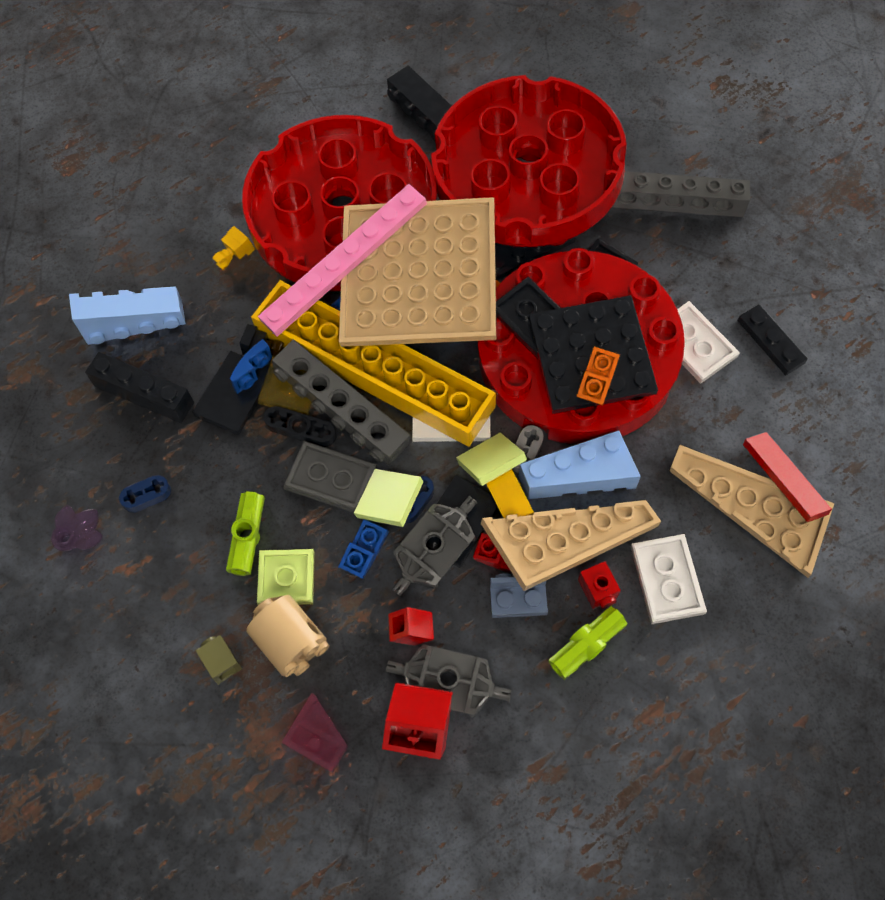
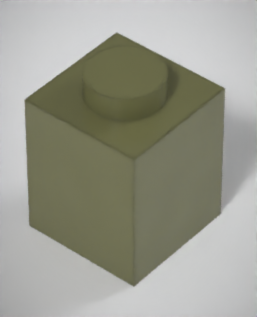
M221 635L206 639L201 643V647L195 650L210 676L218 685L242 670V667Z

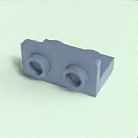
M498 574L495 578H490L492 618L547 615L546 581L523 591L516 578L512 577L511 574Z

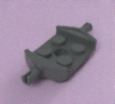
M468 496L463 504L455 509L441 504H433L394 551V555L403 571L401 574L403 577L392 588L395 593L401 597L410 584L414 582L434 588L439 586V581L469 544L476 541L472 528L466 519L468 517L467 514L477 504L475 499ZM432 537H438L442 541L440 548L437 550H429L426 546L427 541Z
M423 644L405 665L390 660L387 663L386 672L402 675L406 678L408 685L453 692L451 710L469 714L472 718L477 715L489 698L492 699L494 697L510 701L512 689L495 686L491 679L488 661L484 658ZM444 672H453L457 677V681L451 686L443 685L440 677Z

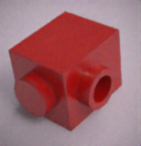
M606 561L580 572L578 582L592 609L599 606L604 609L617 602L616 599L621 590Z
M406 607L388 614L390 642L416 646L434 640L432 612Z

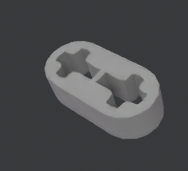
M533 425L522 429L515 445L527 454L526 462L537 458L543 442L542 430ZM531 434L535 435V440L532 441L531 446H527V437H530ZM520 465L514 467L512 470L519 474Z

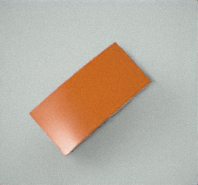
M597 347L593 348L577 394L578 398L600 405L604 404L620 354Z

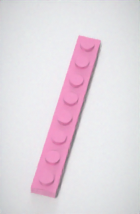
M410 184L405 186L258 316L260 321L276 337L279 336L427 205L426 198Z

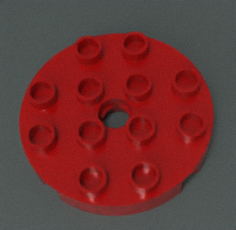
M519 75L491 81L468 92L452 105L441 119L435 131L436 151L431 153L439 199L456 200L494 197L495 243L517 247L564 244L568 239L585 232L599 222L614 205L623 185L627 144L619 119L613 110L595 93L565 79L550 76L543 81H533L527 78L526 75ZM521 157L523 160H526V161H535V162H530V163L521 162V161L517 160V158Z
M333 115L308 120L279 134V141L276 147L269 151H260L254 159L246 175L242 194L243 212L255 248L270 267L295 283L343 242L344 206L385 204L408 184L425 197L426 201H437L433 169L420 146L413 139L405 140L395 136L392 125L376 119L354 115ZM347 196L352 198V202L347 205H332L333 198ZM341 281L329 291H341Z
M574 248L570 251L545 255L524 263L496 288V301L529 277L560 308L631 295L658 387L656 395L552 414L539 360L496 318L497 340L478 341L479 365L486 388L496 392V405L513 422L522 428L530 425L542 428L546 432L548 440L580 444L618 430L622 436L628 435L650 421L665 405L669 392L675 381H677L681 369L685 340L679 312L669 294L655 277L622 258L588 251L583 248Z

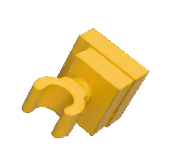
M233 226L221 239L226 249L217 252L212 259L217 262L216 265L224 270L229 265L233 255L240 260L245 254L249 256L255 248L249 238Z

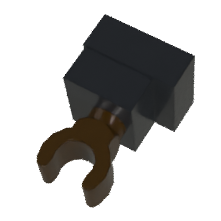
M247 324L239 342L242 355H245L263 339L269 345L271 355L275 357L284 349L282 348L284 343L278 340H268L266 332L260 331L257 326Z

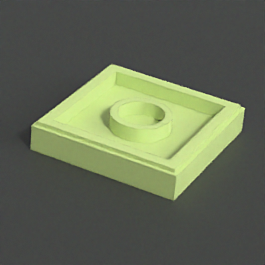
M502 433L496 434L456 457L458 464L481 486L527 460L525 452Z
M375 469L354 511L355 516L360 519L403 527L423 484L422 478Z
M314 549L259 550L257 604L259 605L268 598L285 595L292 596L298 605L313 604Z

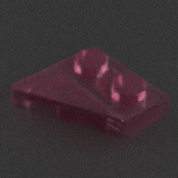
M312 693L282 741V744L332 774L348 748L317 697Z

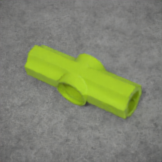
M246 491L241 493L236 521L231 527L233 536L226 571L238 576L251 575L256 545L260 540L259 527L265 497L256 492ZM252 530L249 536L240 537L243 531Z
M610 606L592 623H587L576 631L569 639L570 642L548 660L549 664L557 675L565 680L583 663L594 659L607 646L606 643L624 629L628 623L618 609Z

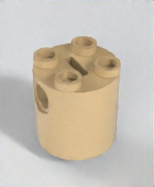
M290 595L268 598L261 602L253 611V620L247 627L248 635L278 672L285 677L293 673L296 676L304 673L310 666L308 661L314 656L322 655L330 646L326 642L327 638Z

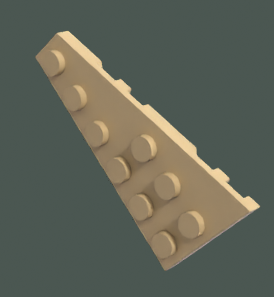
M679 445L670 472L809 578L812 575L831 512L827 516L807 523L771 479ZM826 501L827 504L833 509L834 503Z
M646 500L615 503L614 506L599 508V505L589 506L588 509L583 510L569 508L534 512L533 515L517 517V514L507 515L506 518L501 519L487 517L482 518L481 525L523 591L658 527L661 523V520Z

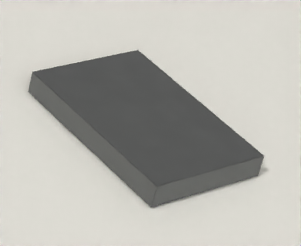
M303 441L284 484V489L354 513L374 470L377 469V464Z

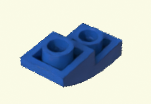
M263 339L242 357L230 377L234 391L237 394L242 390L249 389L258 380L255 370L263 368L272 359L269 345Z
M363 519L353 542L349 543L338 567L363 579L376 559L389 531Z

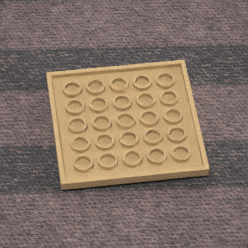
M494 197L427 201V205L341 280L340 346L497 340ZM385 204L344 206L343 241Z

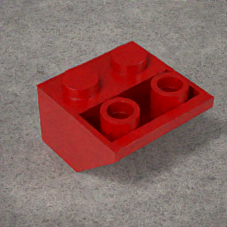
M395 683L385 721L382 749L440 760L446 749L453 692Z

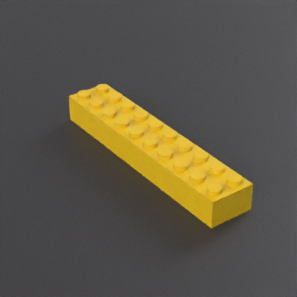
M279 280L251 316L254 326H257L258 330L266 332L268 339L283 342L284 348L294 339L340 378L470 447L496 407V392L404 344L341 347L339 343L340 311L320 300L276 337L260 321L258 316L292 287Z

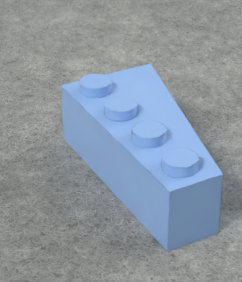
M176 286L142 289L141 293L119 290L118 295L103 296V292H92V297H79V293L69 294L72 320L88 345L101 344L104 341L113 339H125L137 334H149L156 330L172 329L186 324L182 299Z
M619 430L520 464L518 475L528 499L556 497L568 493L587 494L588 491L597 490L606 492L614 491L617 488L636 489L641 477Z

